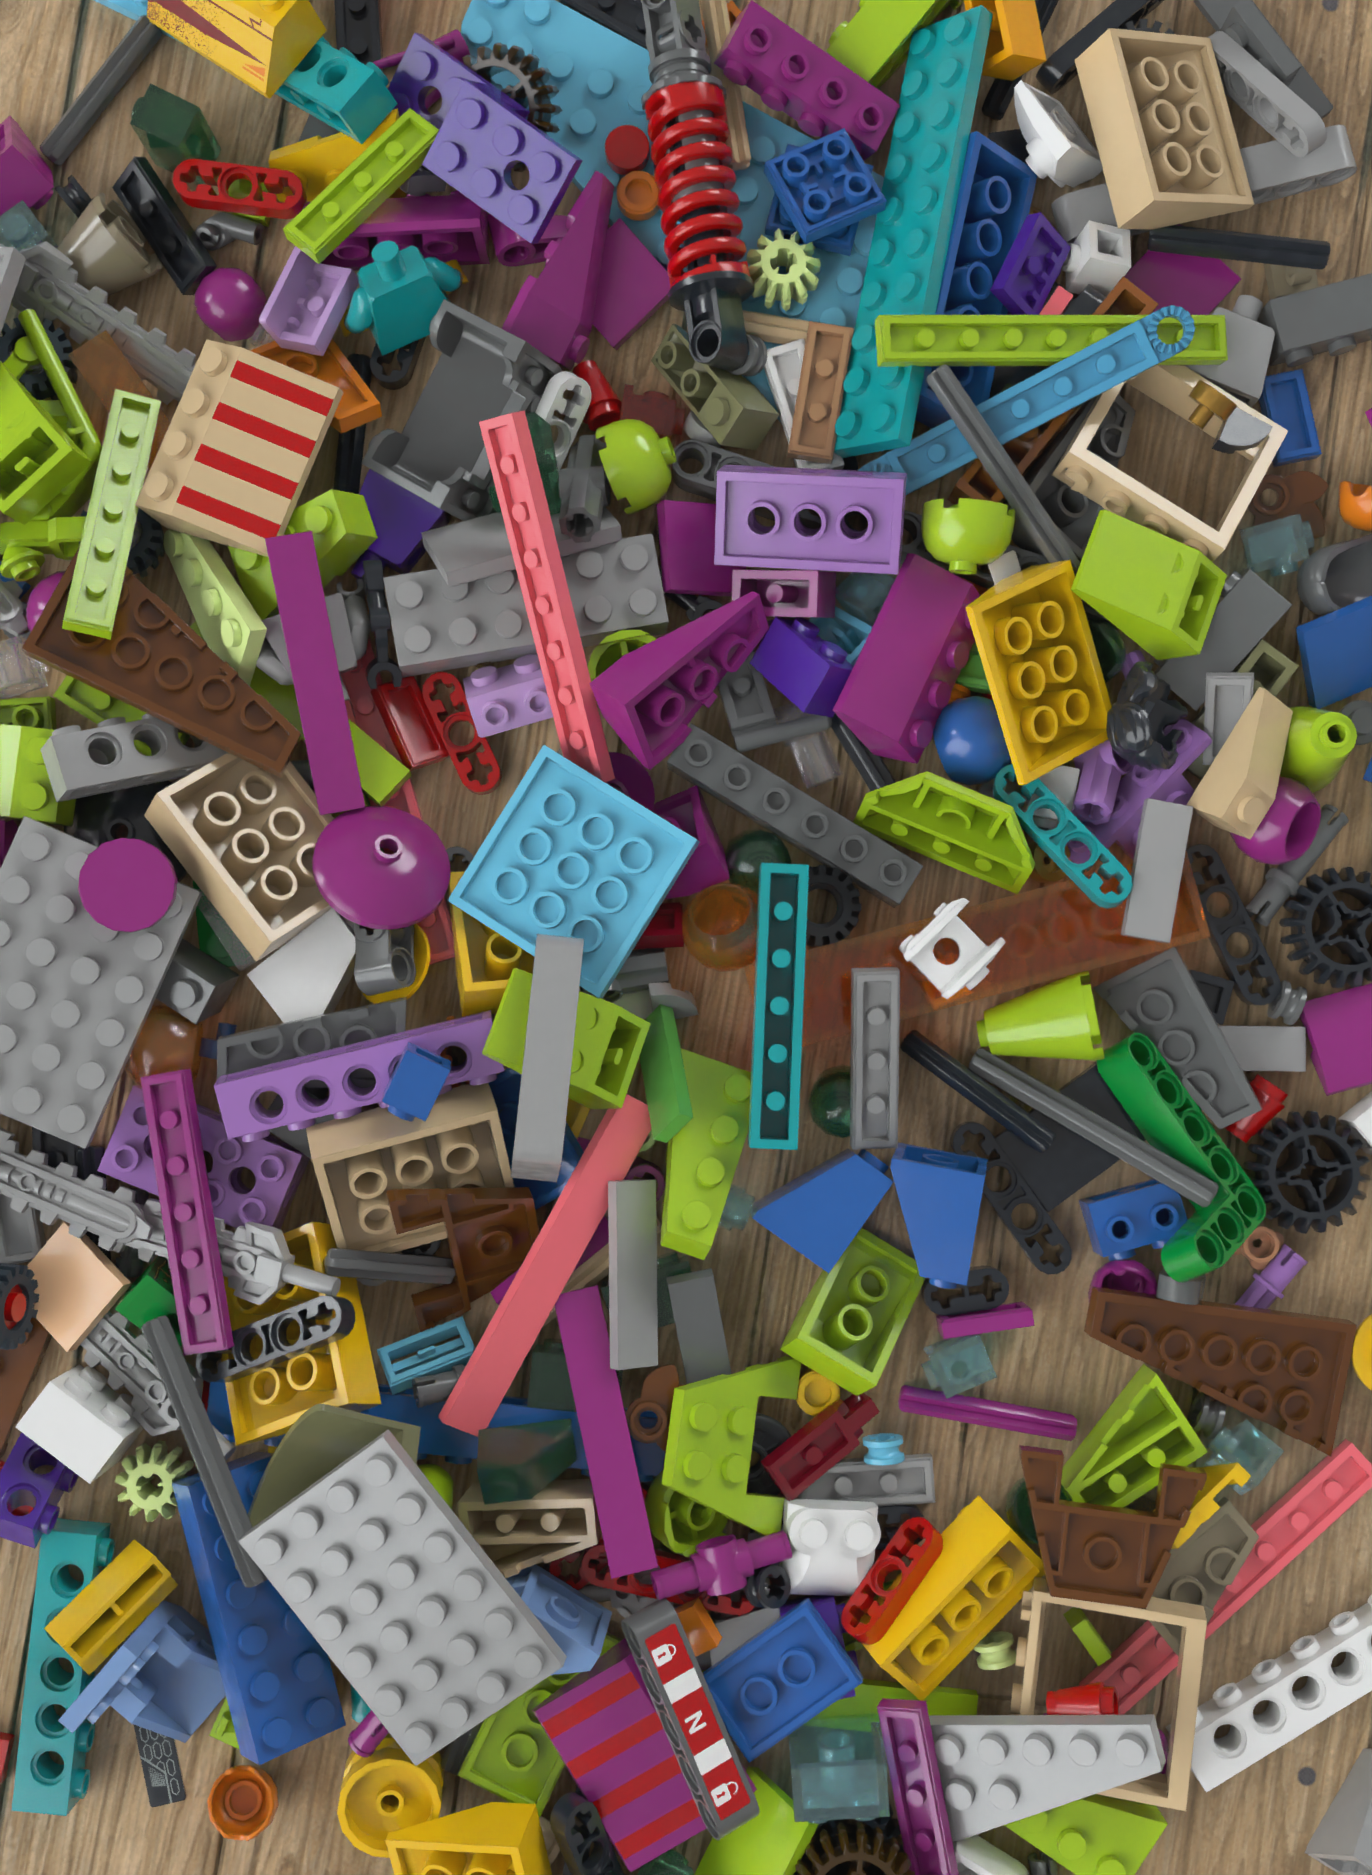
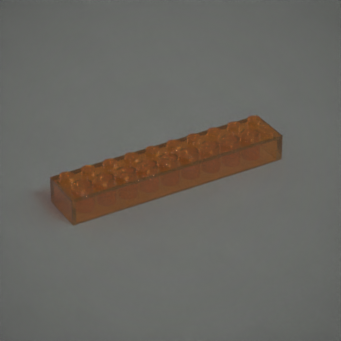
M1187 851L1185 852L1170 943L1121 935L1127 898L1115 908L1099 907L1072 880L963 908L957 916L986 946L991 945L1000 937L1006 943L995 958L986 966L990 972L981 982L971 990L965 986L948 999L941 996V992L910 961L907 962L903 953L899 950V946L908 936L918 934L936 916L807 950L805 954L802 1047L851 1034V968L898 967L900 970L901 1021L1210 938ZM1133 863L1124 865V867L1128 870L1130 875L1132 872ZM1096 873L1103 881L1102 886L1099 888L1102 893L1106 895L1108 892L1113 891L1119 895L1116 890L1120 883L1118 879L1113 877L1110 880H1106L1099 873ZM942 938L934 945V957L941 964L950 965L957 960L959 947L952 939ZM755 964L742 969L753 1011Z

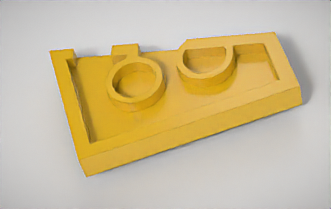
M398 108L392 110L363 144L342 132L325 138L317 135L270 151L269 168L287 170L294 173L302 183L306 192L307 202H311L399 119ZM284 187L282 194H276L279 202H285L286 197L289 195L294 196L290 187ZM399 187L389 198L406 197L407 193L403 192Z

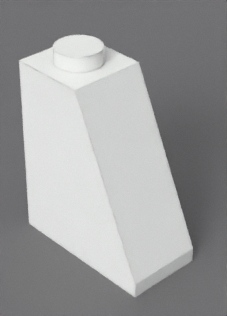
M331 908L247 974L283 1023L334 1012L354 974L356 963L354 922L346 919Z

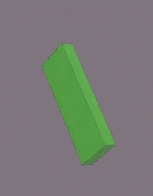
M659 1004L645 1019V1021L651 1024L639 1057L653 1139L667 1143L693 1118L674 1011L671 1007Z

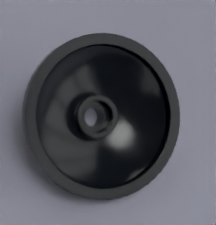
M167 780L76 798L73 826H64L65 833L99 847L105 842L117 839V828L121 825H126L129 831L126 838L144 840L159 848L172 862L178 882H181L188 873L144 816L156 793L172 785V782Z

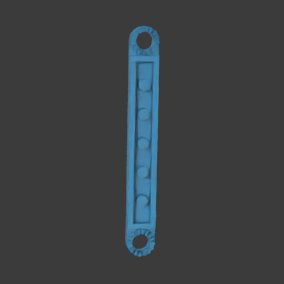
M1170 305L1163 307L978 404L976 408L1000 444L1004 445L1182 352L1193 339L1195 332L1194 320L1190 313L1180 306ZM1164 318H1175L1181 323L1183 335L1179 342L1166 344L1158 338L1156 333L1157 326ZM950 419L912 439L910 446L895 448L865 464L858 471L907 473L906 495L978 457L954 421Z

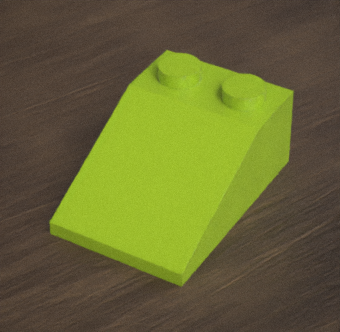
M0 724V818L22 821L23 817L26 816L45 824L73 826L76 799L56 802L40 750L49 737L52 736L54 730Z
M861 1228L830 1273H827L825 1270L821 1272L800 1307L780 1350L856 1396L877 1386L925 1280V1277H920L916 1260Z

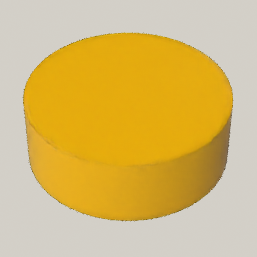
M808 1369L799 1376L796 1401L805 1413L816 1416L827 1406L840 1399L839 1385L816 1371Z

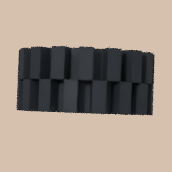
M827 865L809 867L808 893L815 889H823L830 892L836 900L837 911L834 918L824 924H816L807 919V946L826 947L836 944L846 938L859 921L858 917L862 905L859 902V890L854 887L852 883L854 881L849 876L843 875L841 870L837 868H829Z

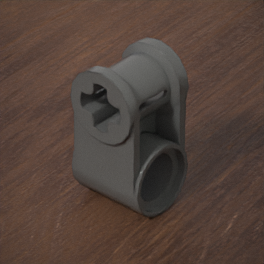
M354 923L356 955L354 976L357 986L362 993L373 996L412 985L416 976L414 925L390 930L371 928L374 930L372 932L367 930V927Z

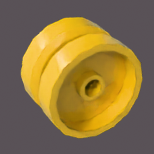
M390 1733L386 1735L370 1757H362L354 1751L351 1752L346 1761L337 1815L342 1832L354 1847L371 1856L390 1858L385 1841L389 1832L439 1818L444 1782V1770L441 1768L439 1752H436L415 1766Z

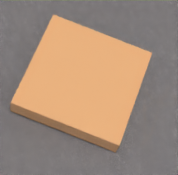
M64 1221L27 1266L35 1274L32 1279L38 1282V1287L34 1290V1293L39 1294V1302L34 1303L33 1308L38 1310L36 1319L65 1351L69 1352L76 1350L132 1283L86 1234L83 1238H77L69 1234L70 1223Z

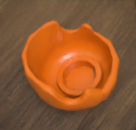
M1350 481L1340 482L1338 507L1343 521L1353 528L1372 532V486L1354 484Z
M236 1765L227 1769L216 1779L207 1800L209 1819L226 1839L249 1841L257 1837L273 1822L279 1806L278 1787L272 1776L255 1765Z

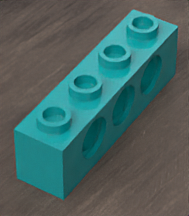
M324 37L317 41L274 93L361 144L367 140L398 104L386 87L389 84L388 78L375 64L368 62L365 65L359 62L346 48L341 47L337 50Z

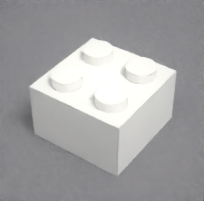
M78 1365L49 1381L15 1427L90 1484L119 1462L143 1430V1427L132 1415L135 1411L131 1405L133 1397L127 1394L119 1395L107 1386L106 1377L98 1370L89 1366L82 1367Z

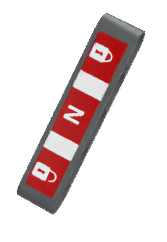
M665 1598L657 1600L621 1621V1626L700 1816L711 1835L716 1840H720L758 1816L760 1813L759 1806L680 1619L671 1603Z

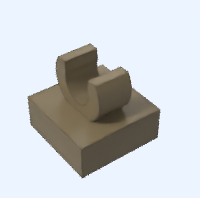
M1264 264L1270 300L1319 287L1316 269Z

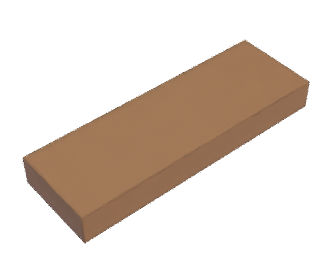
M809 321L787 458L832 464L837 435L835 424L840 416L844 392L843 383L847 373L854 328Z

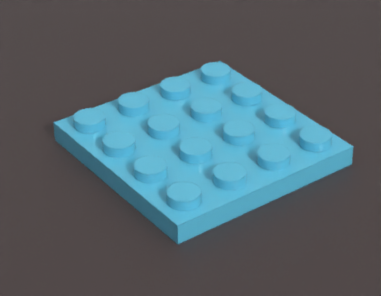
M543 745L447 901L534 957L537 934L584 939L580 986L596 997L603 998L700 841L546 745Z

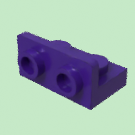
M1041 212L1027 215L990 289L1008 310L1007 315H1039L1071 249L1070 245Z

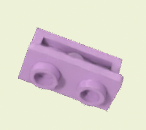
M295 246L259 317V322L281 348L323 356L359 284L358 277L349 268L318 264Z
M537 654L521 656L513 664L497 669L493 666L482 667L472 672L469 677L463 678L466 700L478 736L481 738L553 717Z

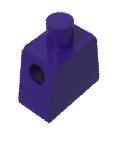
M369 469L359 495H364L378 538L359 557L351 574L363 581V561L381 560L383 570L387 566L400 574L409 573L426 552L421 532L447 526L449 519L446 512Z

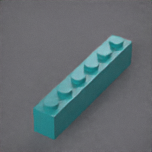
M761 863L759 867L748 1145L750 1148L798 1150L809 865Z

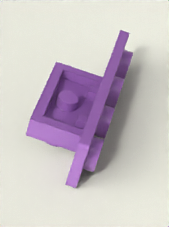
M1184 718L1180 719L1165 734L1166 736L1172 729L1182 731L1176 741L1178 757L1170 769L1149 771L1144 767L1141 768L1135 765L1133 771L1126 774L1119 782L1109 822L1095 825L1088 821H1080L1107 849L1116 842L1124 853L1134 860L1144 800L1149 798L1187 805L1195 792L1182 773L1212 743V739L1207 733ZM1072 841L1067 844L1071 854L1069 857L1071 862L1081 864L1089 860L1090 851L1084 843Z

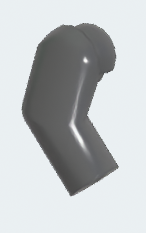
M219 212L198 225L195 233L207 250L214 251L236 239L258 245L263 236V225L228 212Z

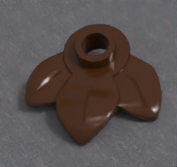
M1298 471L1285 478L1273 474L1263 477L1248 509L1255 516L1252 525V536L1255 543L1264 553L1278 559L1284 553L1289 538L1313 540L1325 535L1323 516L1314 503L1325 493L1329 486L1324 479L1308 471ZM1265 489H1271L1276 493V502L1272 506H1266L1261 502L1260 497Z
M674 1364L654 1369L644 1380L641 1397L635 1399L626 1411L630 1435L641 1443L650 1444L656 1442L665 1453L674 1388L689 1384L679 1385V1375ZM650 1410L657 1415V1421L653 1426L645 1427L639 1422V1417L644 1411Z

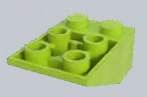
M0 360V511L25 525L92 462Z
M1104 509L1099 511L1071 591L1155 659L1164 660L1199 655L1201 653L1227 574L1199 550Z
M513 968L482 1054L522 1074L533 974ZM579 991L568 1098L589 1109L622 1108L651 1023L614 1003Z

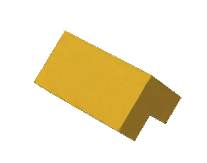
M134 1539L44 1629L90 1675L178 1584L157 1557Z

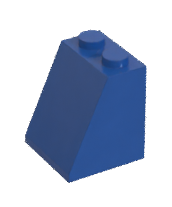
M898 1142V1148L895 1149L891 1159L890 1169L920 1277L930 1278L929 1283L940 1288L955 1289L957 1284L967 1286L988 1159Z
M847 1148L757 1200L749 1210L755 1221L827 1273H830L894 1181L885 1175L889 1166L870 1152L861 1149L858 1154H855Z

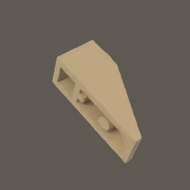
M1259 687L1187 805L1193 806V811L1213 826L1251 839L1275 801L1293 711L1268 690Z

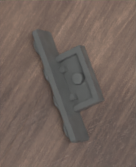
M1194 0L1195 5L1215 31H1223L1314 109L1321 119L1333 109L1331 102L1253 0Z

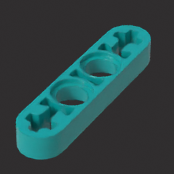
M1010 764L1001 768L993 783V797L998 801L1013 806L1021 828L1092 902L1103 908H1115L1122 904L1130 894L1133 885L1132 877L1128 870L1039 778L1023 785L1021 788L1022 794L1029 801L1033 794L1039 797L1030 804L1026 812H1023L1020 808L1023 807L1026 800L1016 791L1010 795L1004 791L1007 785L1006 778L1011 782L1017 781L1013 765ZM1042 808L1052 810L1058 817L1057 827L1048 831L1041 830L1033 821L1034 812ZM1072 841L1084 843L1090 851L1089 860L1081 864L1071 862L1065 855V846ZM1098 859L1103 865L1100 866L1097 872L1106 880H1110L1113 877L1118 879L1120 883L1116 890L1119 895L1113 891L1108 892L1106 895L1102 893L1099 888L1102 886L1103 881L1095 872H1093L1089 879L1084 875L1093 867Z

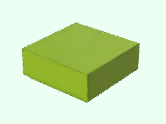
M1072 1607L1063 1614L1098 1666L1111 1658V1651L1081 1608Z

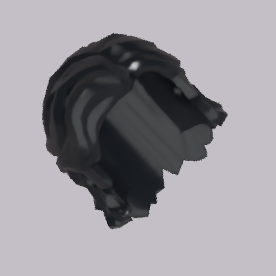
M1146 661L1136 662L1129 671L1126 680L1122 683L1117 702L1107 712V738L1117 755L1127 760L1131 765H1138L1149 771L1155 769L1167 770L1175 764L1178 757L1176 741L1182 731L1172 729L1165 736V728L1176 724L1182 717H1187L1188 711L1180 702L1168 700L1170 684L1162 679H1158L1157 675L1151 670L1153 663Z

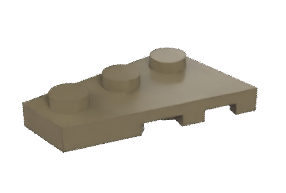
M1225 1496L1217 1502L1220 1508L1207 1521L1202 1523L1186 1542L1178 1549L1170 1550V1559L1152 1595L1155 1598L1204 1606L1207 1624L1214 1614L1213 1608L1227 1585L1232 1584L1259 1539L1258 1534ZM1150 1621L1179 1657L1182 1626Z

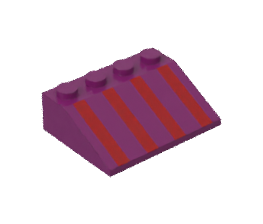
M626 1638L600 1656L591 1671L580 1672L532 1709L585 1799L592 1802L597 1808L608 1837L629 1871H634L707 1829ZM743 1767V1770L754 1793L757 1789Z

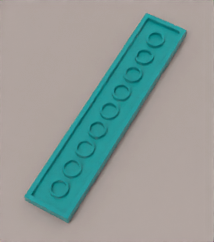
M983 5L916 30L911 38L899 99L900 106L897 110L881 191L887 202L885 210L877 213L852 337L847 373L843 383L844 392L840 416L835 424L837 435L834 453L842 458L907 447L911 444L925 366L878 367L875 319L879 315L936 314L993 16Z

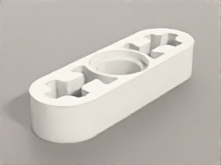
M567 371L559 372L550 379L529 424L535 454L537 452L546 458L545 462L537 458L545 495L552 489L592 398L589 384L584 379ZM566 389L574 392L571 400L563 398V393ZM556 410L566 415L564 420L554 416V411ZM556 425L558 428L556 442L550 447L543 448L541 437L544 430L549 426Z

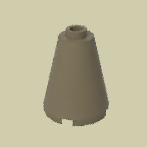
M102 192L90 201L57 247L60 252L74 263L71 268L78 271L77 283L89 291L94 286H97L106 291L108 296L154 276L163 267L155 253L151 256L148 255L144 248V243L147 240L132 217L114 200L106 205L105 194Z

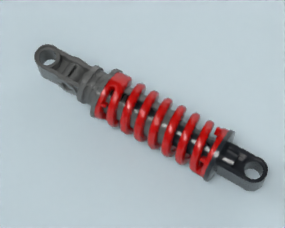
M641 0L646 28L645 41L650 57L648 73L650 82L653 84L643 94L641 103L642 110H645L647 121L649 120L647 131L653 143L651 146V158L656 165L654 181L660 189L657 202L663 213L660 224L663 233L667 236L664 241V252L670 260L667 267L670 284L668 292L669 303L673 308L685 311L689 335V351L692 358L699 363L726 371H734L743 365L749 351L741 302L753 294L754 283L750 277L748 262H738L744 257L747 250L745 243L741 239L736 238L743 229V222L739 216L733 214L737 211L740 200L738 195L731 191L737 180L736 174L731 168L727 167L733 159V152L729 145L725 144L730 135L726 114V88L722 86L720 79L710 75L712 71L711 60L705 49L706 36L701 21L699 0ZM686 267L688 272H684L683 269Z

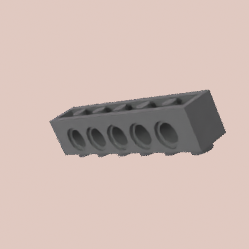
M691 723L689 725L692 731L684 742L673 751L667 761L669 770L693 785H697L706 793L823 865L841 870V873L846 877L849 876L854 881V884L893 908L900 905L923 865Z

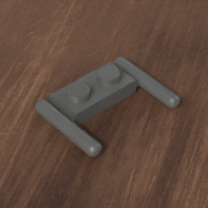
M780 617V618L794 621L796 617ZM773 620L767 621L769 627ZM754 649L736 672L728 671L717 685L731 734L734 738L735 747L739 753L824 731L832 726L831 717L814 714L777 724L763 676L750 664L755 654Z

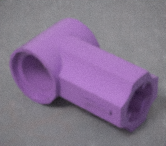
M1106 740L1074 758L1075 768L1080 769V779L1071 812L1080 821H1088L1095 825L1109 822L1121 775L1130 773L1135 766L1117 755L1109 740Z

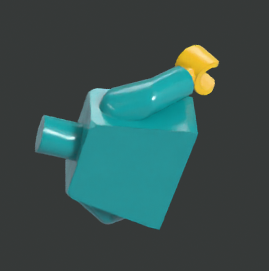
M380 242L372 250L374 262L360 268L357 273L360 287L354 291L351 304L347 306L339 323L343 336L347 337L350 333L365 332L370 328L382 356L430 335L429 327L431 320L438 312L443 300L451 302L447 295L452 293V291L458 290L462 284H467L469 281L457 260L444 263L435 257L424 258L415 246L399 250L395 242Z

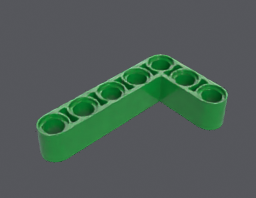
M1142 1033L1131 1034L1103 1050L1105 1059L1097 1060L1099 1073L1151 1146L1207 1177L1219 1186L1214 1199L1207 1207H1201L1189 1200L1196 1210L1195 1213L1164 1244L1161 1250L1162 1265L1166 1273L1173 1280L1184 1283L1222 1267L1264 1220L1266 1207L1259 1191L1153 1042Z

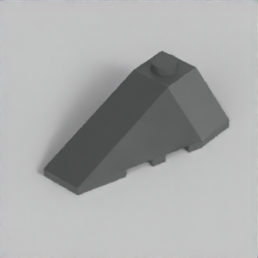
M1119 394L1087 447V450L1116 468L1119 459L1125 455L1136 412ZM1097 396L1086 401L1023 477L1080 563L1099 511L1104 510V508L1083 494L1071 490L1070 486L1052 476V473ZM1005 500L1003 504L1008 505V510H1011L1012 507L1010 506L1008 501ZM1015 513L1011 540L1021 549L1044 556Z

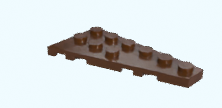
M78 548L21 648L24 654L281 778L301 740V733L261 694L258 695L238 676V672L226 661L224 662L207 646V643L155 593H151L132 574V571L127 566L111 640L62 629L79 552Z
M1092 1286L1084 1329L1090 1337L1136 1360L1139 1359L1159 1369L1164 1374L1176 1380L1179 1379L1195 1387L1200 1392L1256 1420H1261L1329 1456L1332 1455L1357 1328L1355 1323L1348 1319L1209 1301H1200L1197 1305L1181 1304L1158 1298L1155 1294Z

